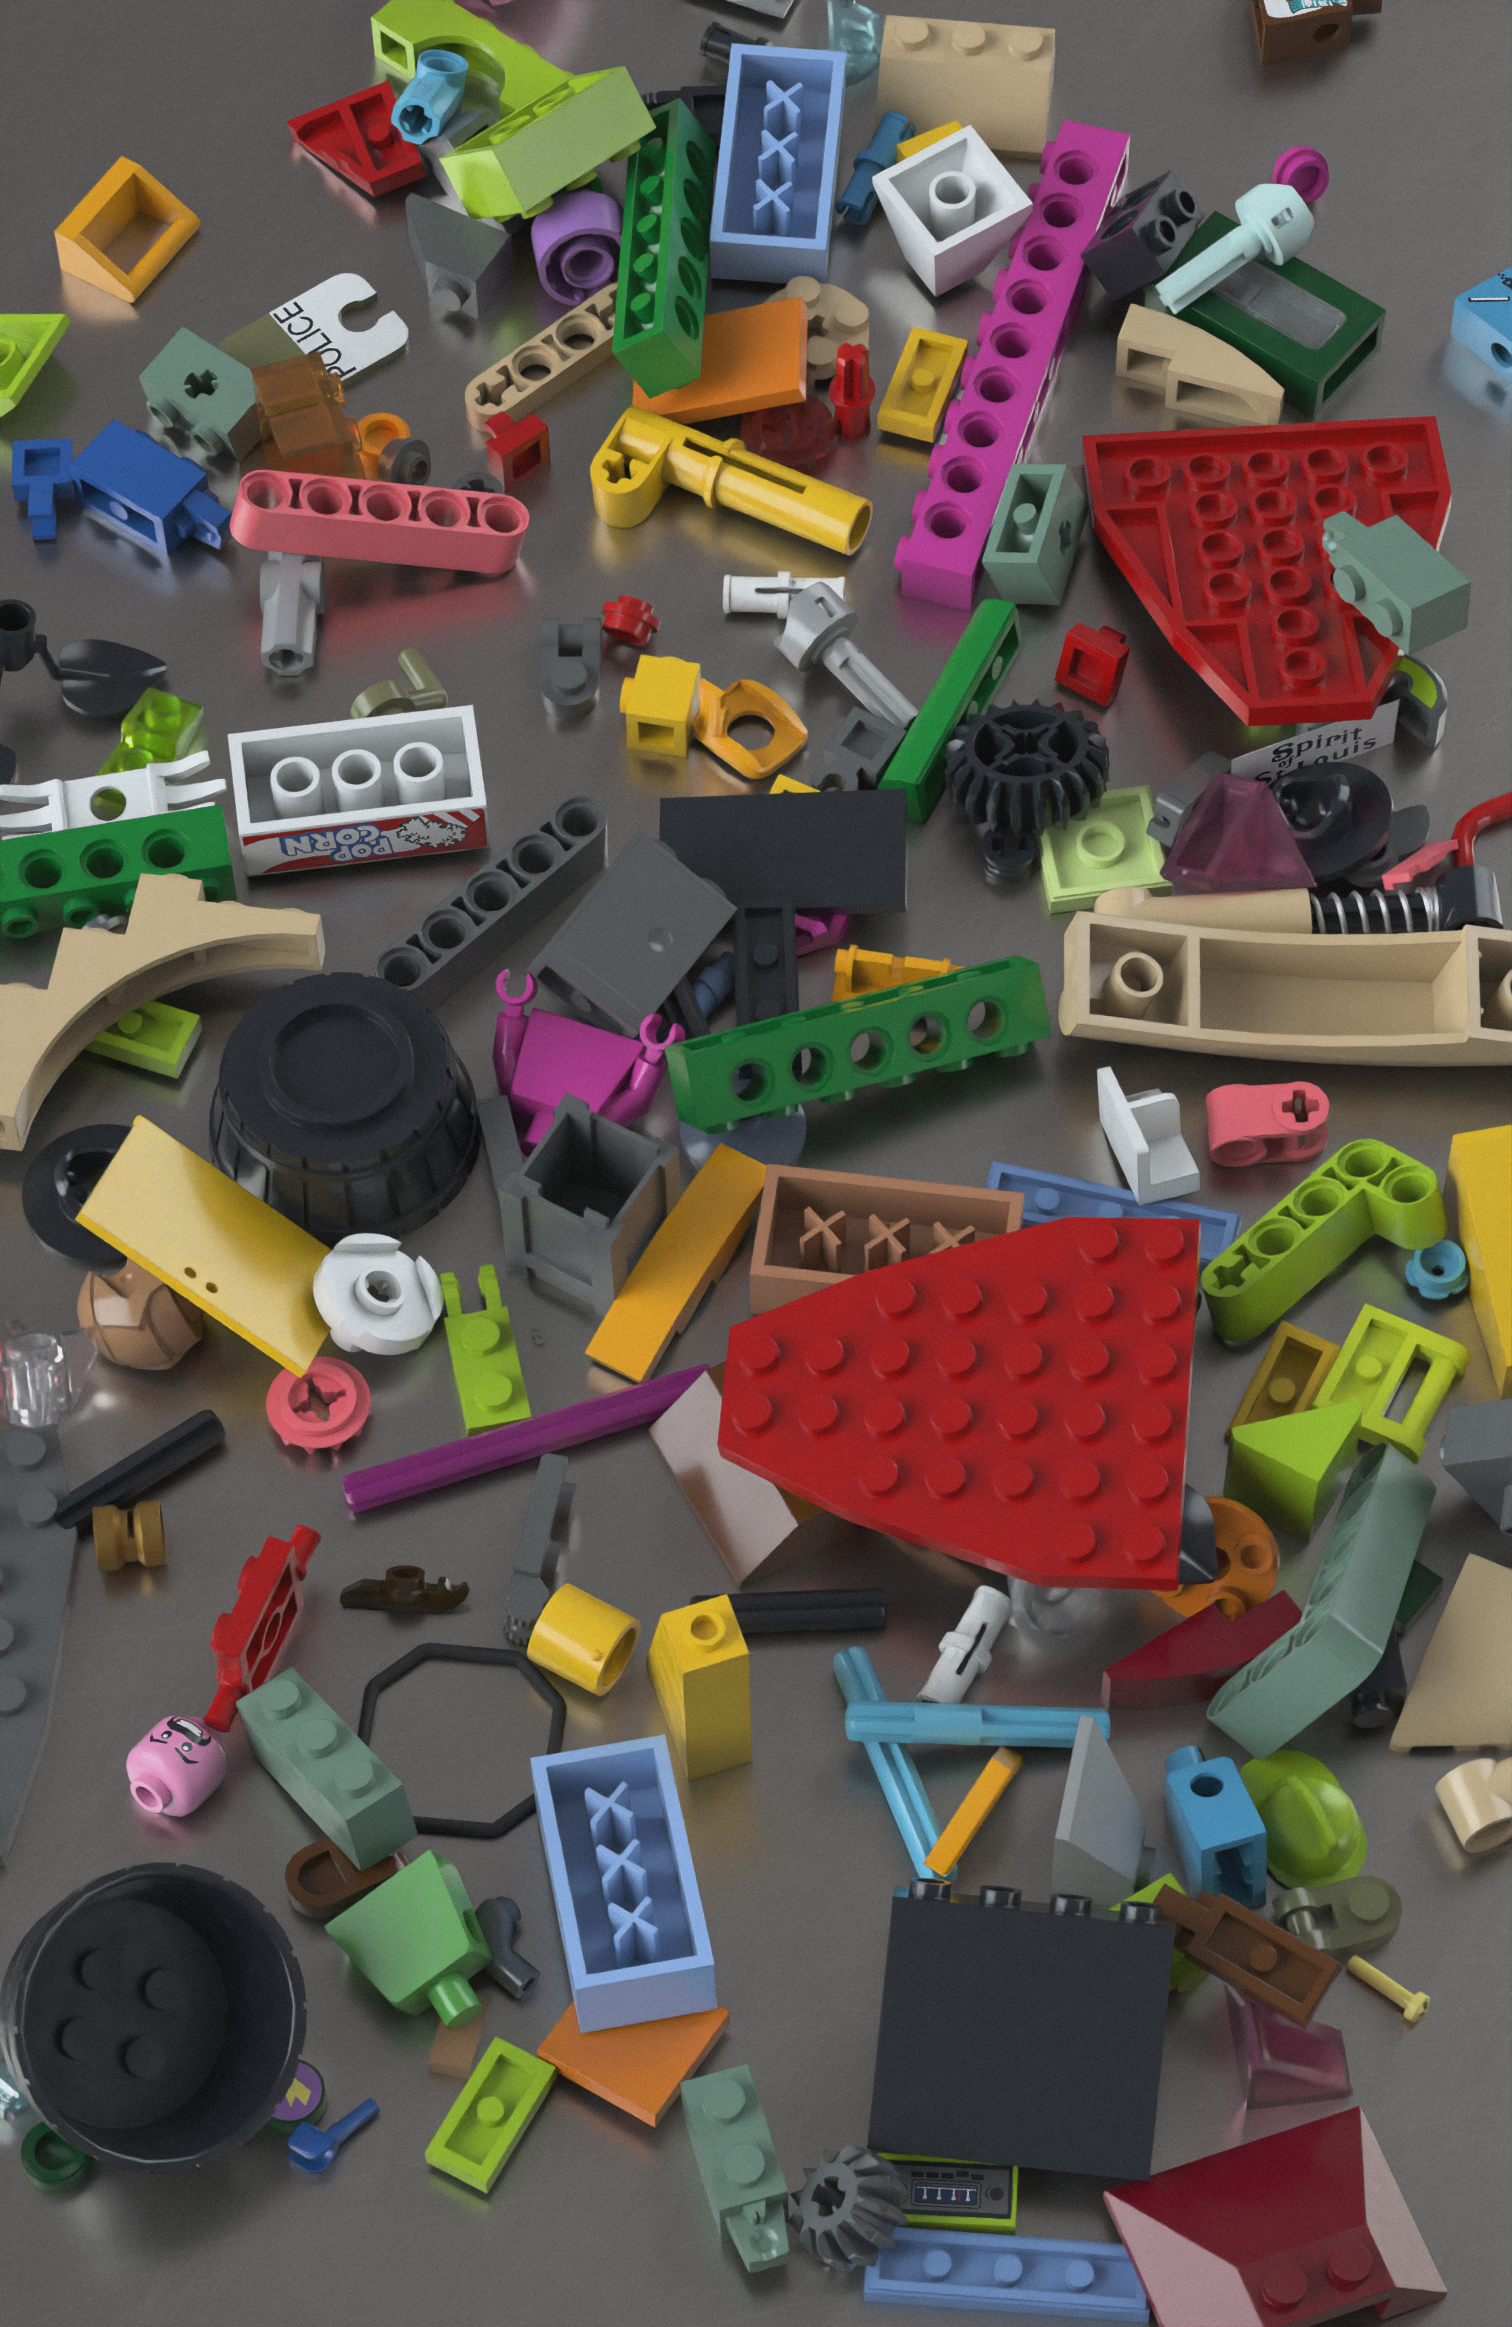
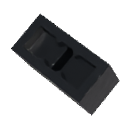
M1170 170L1121 197L1080 257L1113 301H1116L1166 274L1205 215L1199 208L1194 194L1184 187L1174 172Z

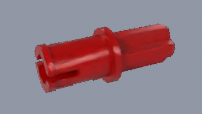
M846 342L837 349L836 377L831 381L829 395L835 405L834 431L836 434L842 431L841 438L848 441L861 440L870 433L872 426L870 404L875 399L876 386L869 376V350L861 343L852 346Z

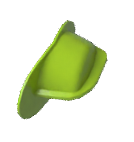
M1279 1749L1265 1759L1258 1760L1255 1757L1243 1766L1239 1775L1267 1831V1868L1280 1883L1291 1889L1299 1887L1313 1889L1357 1876L1366 1860L1367 1837L1364 1827L1353 1806L1352 1800L1344 1792L1335 1776L1321 1761L1300 1751Z

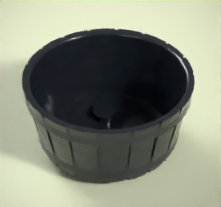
M331 972V975L322 973L307 976L293 981L291 985L285 984L260 1000V1003L255 1004L244 1015L232 1032L223 1051L219 1068V1082L214 1091L210 1108L209 1150L211 1161L215 1163V1168L331 1250L345 1237L360 1233H375L398 1239L399 1235L403 1233L407 1235L439 1215V1210L441 1208L444 1210L458 1196L467 1182V1174L471 1175L478 1158L481 1143L478 1136L481 1133L475 1104L477 1098L473 1083L465 1065L452 1048L446 1030L436 1015L422 1001L405 989H401L398 985L385 979L371 975L364 977L360 973Z
M153 1862L123 1868L93 1879L70 1893L34 1924L12 1956L3 1979L0 1994V2042L8 2070L18 2089L46 2125L65 2142L84 2154L118 2169L138 2173L145 2170L148 2174H170L191 2170L193 2165L201 2167L223 2158L239 2148L238 2144L240 2142L246 2143L267 2123L276 2111L274 2107L277 2103H282L291 2087L300 2064L297 2059L299 2054L302 2055L306 2037L307 2009H304V2002L307 2000L304 1978L297 1957H293L291 1952L294 1949L284 1929L272 1913L266 1912L264 1910L266 1906L250 1891L231 1879L228 1881L224 1880L225 1876L206 1868L188 1864L176 1866V1863Z

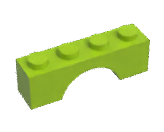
M390 0L371 17L375 57L412 80L416 75L419 54L422 52L444 50L460 55L468 62L467 75L489 83L501 94L499 97L500 120L568 77L575 76V74L569 71H562L540 57L529 45L519 44L497 30L488 19L473 15L453 0Z

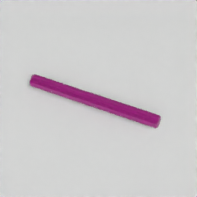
M701 1364L345 1475L342 1478V1489L346 1502L352 1512H361L545 1453L659 1419L705 1370L710 1369L711 1366Z

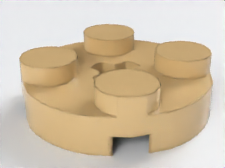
M797 276L788 281L785 289L772 294L763 304L802 296L808 308L807 329L820 330L824 335L823 338L814 335L807 340L806 387H815V380L836 377L837 349L842 344L847 342L855 346L861 343L869 350V309L866 304L844 289L830 284L818 283L816 279L810 276Z

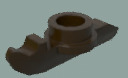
M399 1565L386 1570L385 1580L361 1579L343 1588L340 1603L347 1607L439 1613L453 1610L464 1602L470 1591V1585L467 1582L453 1585L447 1577H439L437 1584L427 1583L425 1581L426 1573L423 1569L416 1566Z

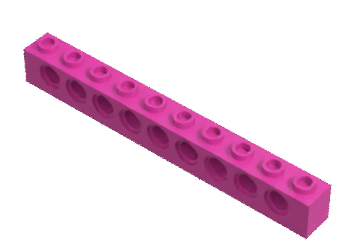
M1063 120L1056 142L1046 141L1039 170L1043 178L1040 184L1032 182L1027 193V197L1033 203V211L1028 216L1025 226H1020L1011 237L1008 258L1012 259L1010 268H1000L994 284L992 300L996 303L993 313L984 311L980 320L976 344L981 347L977 357L967 356L963 367L960 383L961 390H964L961 401L951 400L944 424V434H948L945 445L935 444L930 457L927 476L928 479L932 480L928 491L919 489L914 500L911 524H914L915 527L911 536L902 535L898 543L894 569L902 571V596L967 612H971L986 571L982 564V559L1012 464H1024L1092 274V271L1080 255L1116 205L1128 173L1130 134Z

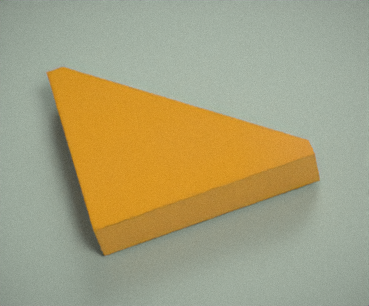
M1001 1746L923 1864L941 1876L949 1875L972 1838L998 1802L1000 1795L1024 1763L1021 1760L1023 1758L1021 1754L1009 1746Z

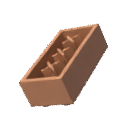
M767 1164L749 1274L750 1313L763 1314L869 1270L1023 1229L1025 1193Z

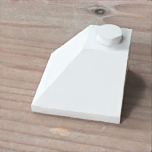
M971 125L872 177V184L905 259L935 297L984 272L1033 211V203Z

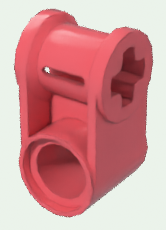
M1297 1081L1286 1084L1254 1086L1231 1084L1216 1088L1207 1094L1205 1105L1210 1157L1218 1165L1239 1168L1259 1163L1305 1162L1319 1156L1327 1145L1328 1130L1325 1123L1329 1115V1101L1327 1095L1320 1087L1310 1082ZM1298 1097L1301 1098V1108H1295V1100ZM1305 1135L1304 1145L1299 1146V1136Z

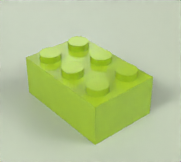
M620 66L568 77L439 160L469 217L475 220L494 217L496 223H501L520 213L523 219H527L552 206L554 202L550 195L565 187L567 191L574 190L597 177L598 174L594 167L608 158L611 163H614L637 152L641 148L638 139L654 130L656 126L626 67Z

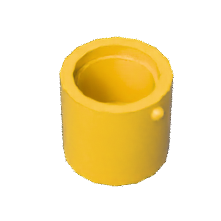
M566 1583L555 1592L543 1609L530 1637L527 1650L528 1659L602 1697L616 1684L627 1667L639 1639L641 1621L570 1583Z

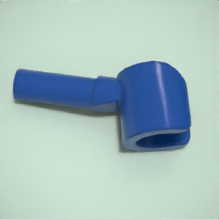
M369 2098L337 2123H333L326 2132H323L307 2121L302 2122L288 2140V2146L292 2149L288 2154V2159L310 2173L324 2172L333 2161L339 2145L346 2140L347 2136L380 2112L379 2106L372 2098Z

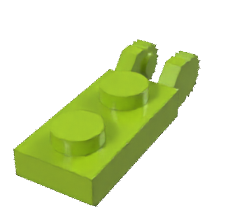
M494 1264L479 1267L480 1274L477 1277L481 1296L485 1299L487 1310L462 1314L460 1302L462 1300L461 1288L454 1272L439 1274L447 1315L444 1318L445 1333L468 1437L532 1417L508 1307H502Z

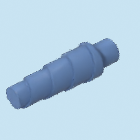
M724 951L712 967H705L692 987L705 1019L719 1006L726 995L734 989L732 982L734 980V954ZM668 1026L664 1029L663 1035L659 1039L661 1044L669 1037L670 1031Z

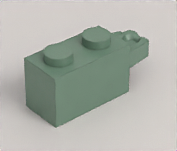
M1345 511L1324 520L1323 528L1325 529V534L1322 538V547L1331 556L1329 561L1336 569L1333 575L1334 588L1345 602L1351 603L1368 618L1382 636L1392 640L1407 655H1411L1467 628L1471 581L1397 515L1392 516L1371 527H1366Z
M748 2063L680 2082L682 2115L721 2241L733 2239L749 2273L763 2271L770 2267H778L790 2262L786 2223L789 2220L788 2189Z

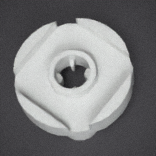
M360 1233L342 1239L335 1245L332 1252L323 1259L313 1277L315 1303L322 1318L331 1327L330 1334L333 1341L340 1348L348 1352H359L363 1349L367 1352L381 1355H397L421 1347L440 1316L444 1301L441 1284L430 1264L420 1255L414 1262L406 1254L398 1251L402 1243L389 1236L375 1233ZM369 1285L375 1286L378 1294L387 1295L390 1300L385 1303L373 1298L367 1291Z

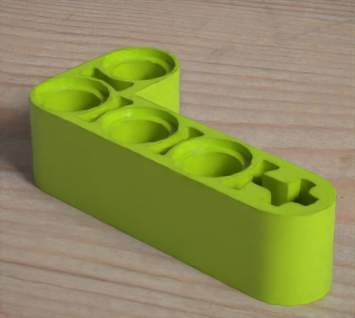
M1360 1139L1342 1147L1203 1270L1200 1282L1215 1332L1222 1339L1231 1342H1242L1258 1336L1374 1233L1409 1250H1423L1441 1242L1448 1232L1449 1223L1436 1173L1428 1166L1375 1139Z

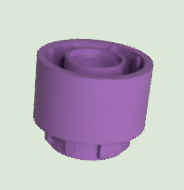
M589 189L570 190L552 198L554 204L536 216L531 228L534 256L539 279L544 290L555 300L571 306H579L606 286L618 282L624 209L614 199Z

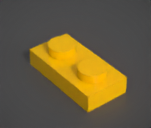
M912 327L878 411L877 429L933 443L968 356L969 340Z

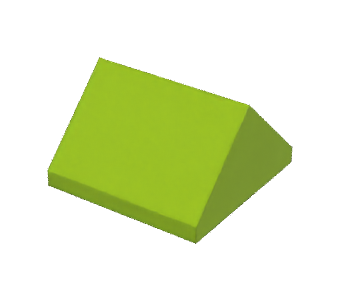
M1360 1399L1232 1427L1230 1430L1223 1487L1225 1498L1245 1505L1259 1515L1264 1522L1309 1544L1354 1471L1363 1415Z

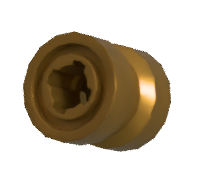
M160 1500L142 1501L134 1509L119 1510L114 1505L93 1507L94 1539L100 1572L121 1570L126 1562L140 1561L146 1567L167 1565L165 1529Z

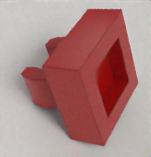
M500 411L483 423V428L493 436L485 442V448L488 450L490 475L496 477L503 485L504 494L551 464L548 426L534 413L515 424L509 415Z
M1078 622L1066 634L1054 681L1106 707L1117 697L1130 652V648L1123 645L1127 636L1106 625L1097 632Z

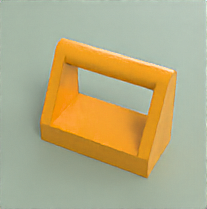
M121 156L54 231L60 267L62 270L128 303H133L201 226V222L187 206L141 165ZM139 210L170 225L127 275L102 253Z

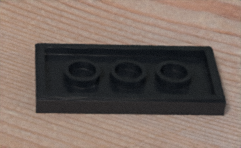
M906 789L660 798L659 840L670 846L676 853L678 861L699 878H706L716 883L724 891L727 900L731 903L732 899L794 897L795 914L800 916L907 912L908 795Z

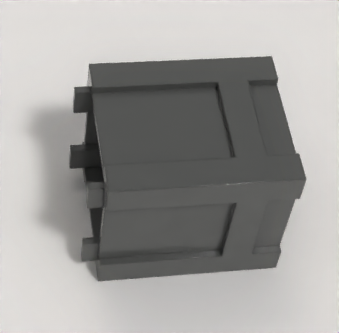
M566 1093L553 1111L554 1122L519 1172L512 1170L499 1188L506 1268L526 1279L533 1275L593 1305L594 1313L605 1318L649 1243L681 1197L679 1148L658 1137L651 1141L590 1111L589 1103Z

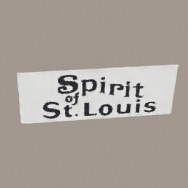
M1399 699L1377 707L1371 720L1334 722L1232 759L1228 802L1263 790L1282 775L1300 767L1322 762H1341L1393 743Z

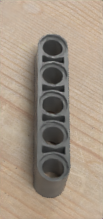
M584 795L571 796L559 802L383 950L375 960L373 968L374 977L385 979L396 985L403 983L412 984L399 988L405 989L417 997L432 1012L435 1011L602 869L608 861L610 853L608 817L605 807L600 801ZM584 834V835H586V836L578 837V836H575V835ZM542 871L543 873L533 874L531 872ZM492 908H498V909H500V910H496V911H485V910H487V909H492ZM444 946H456L451 949H442Z

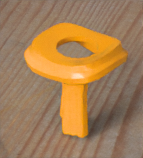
M704 678L698 683L700 711L693 720V732L705 747L745 777L758 780L770 776L793 758L806 744L808 730L789 704L772 689L757 681L748 679L734 682L724 691ZM740 716H760L768 720L772 725L774 738L761 749L747 750L728 737V726Z

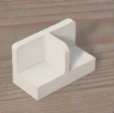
M1111 1067L1097 1069L1100 1122L1138 1205L1141 1206L1200 1191V1172L1181 1134L1180 1104L1176 1096L1172 1093L1162 1094L1160 1088L1124 1096Z

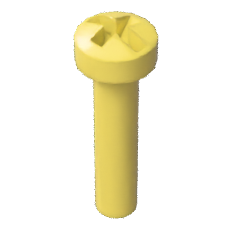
M1354 1955L1351 1957L1346 1969L1404 2008V2018L1415 2023L1427 2012L1430 2003L1428 1995L1422 1991L1414 1995L1359 1956Z

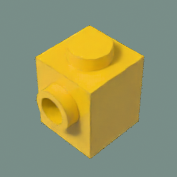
M640 655L635 678L625 677L620 696V713L626 714L627 749L687 758L693 735L692 723L700 707L698 683L701 681V671L699 663L686 662L672 656L660 658Z

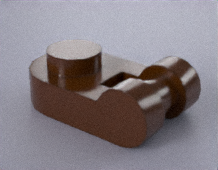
M327 1836L294 1854L286 1866L284 1879L289 1901L297 1911L308 1917L325 1918L350 1908L410 1863L405 1854H397L394 1851L365 1871L361 1872L359 1870L355 1872L349 1858Z

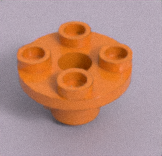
M1203 1496L1209 1505L1215 1526L1218 1574L1215 1582L1198 1585H1178V1591H1150L1160 1597L1172 1609L1186 1617H1191L1214 1603L1230 1623L1268 1599L1275 1586L1279 1572V1550L1275 1537L1268 1525L1250 1508L1231 1499Z

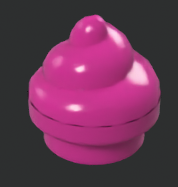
M1305 145L1296 146L1283 152L1277 158L1273 166L1272 182L1273 184L1291 185L1305 203H1310L1318 199L1328 186V165L1325 158L1316 149Z

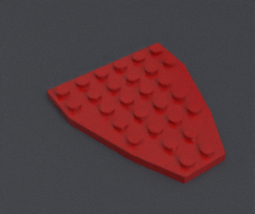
M1436 416L1082 436V458L1095 534L1171 646L1248 727L1372 719L1405 652L1388 637L1382 636L1368 618L1351 603L1345 602L1334 588L1333 581L1336 569L1329 561L1331 556L1322 547V538L1325 534L1323 524L1325 519L1342 511H1345L1366 527H1371L1397 515L1439 552L1451 511L1452 490Z
M1065 1217L869 1270L733 1325L729 1331L717 1441L720 1456L847 1521L1041 1587L1178 1591L1202 1236L1200 1219Z

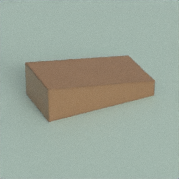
M476 1994L483 2005V2009L473 2020L459 2028L447 2029L440 2018L428 2059L429 2072L465 2080L470 2079L475 2069L492 2003L491 1996Z

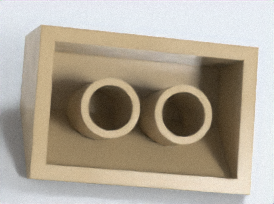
M886 15L880 55L874 134L881 123L883 114L889 111L900 113L909 118L903 130L906 129L908 123H914L916 132L913 138L957 120L962 128L971 125L995 157L1041 161L1046 142L1053 86L1056 29Z

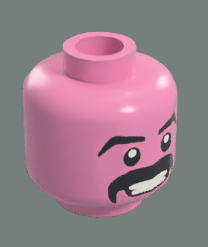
M168 1716L158 1722L131 1749L126 1761L128 1778L131 1781L130 1789L135 1800L150 1812H162L169 1816L184 1817L195 1811L225 1779L228 1766L225 1755L226 1745L218 1731L208 1727L204 1720L198 1717Z

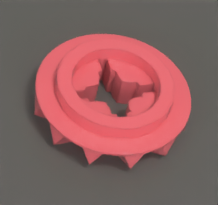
M316 1356L307 1372L301 1378L286 1368L277 1375L267 1394L266 1409L270 1427H273L281 1436L286 1446L293 1443L303 1447L310 1455L315 1449L327 1447L338 1452L344 1441L352 1436L360 1438L362 1426L367 1417L371 1416V1396L364 1377L352 1365L337 1358ZM313 1388L316 1396H320L324 1403H332L329 1405V1421L323 1422L322 1418L318 1419L314 1411L306 1412L310 1409L309 1399L311 1398L309 1389Z

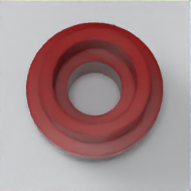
M620 595L617 602H605L601 614L605 617L602 626L604 632L622 641L637 645H647L650 635L658 632L661 621L652 615V605L638 598Z

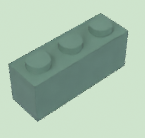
M292 1666L236 1702L252 1754L361 1872L418 1836L403 1783Z

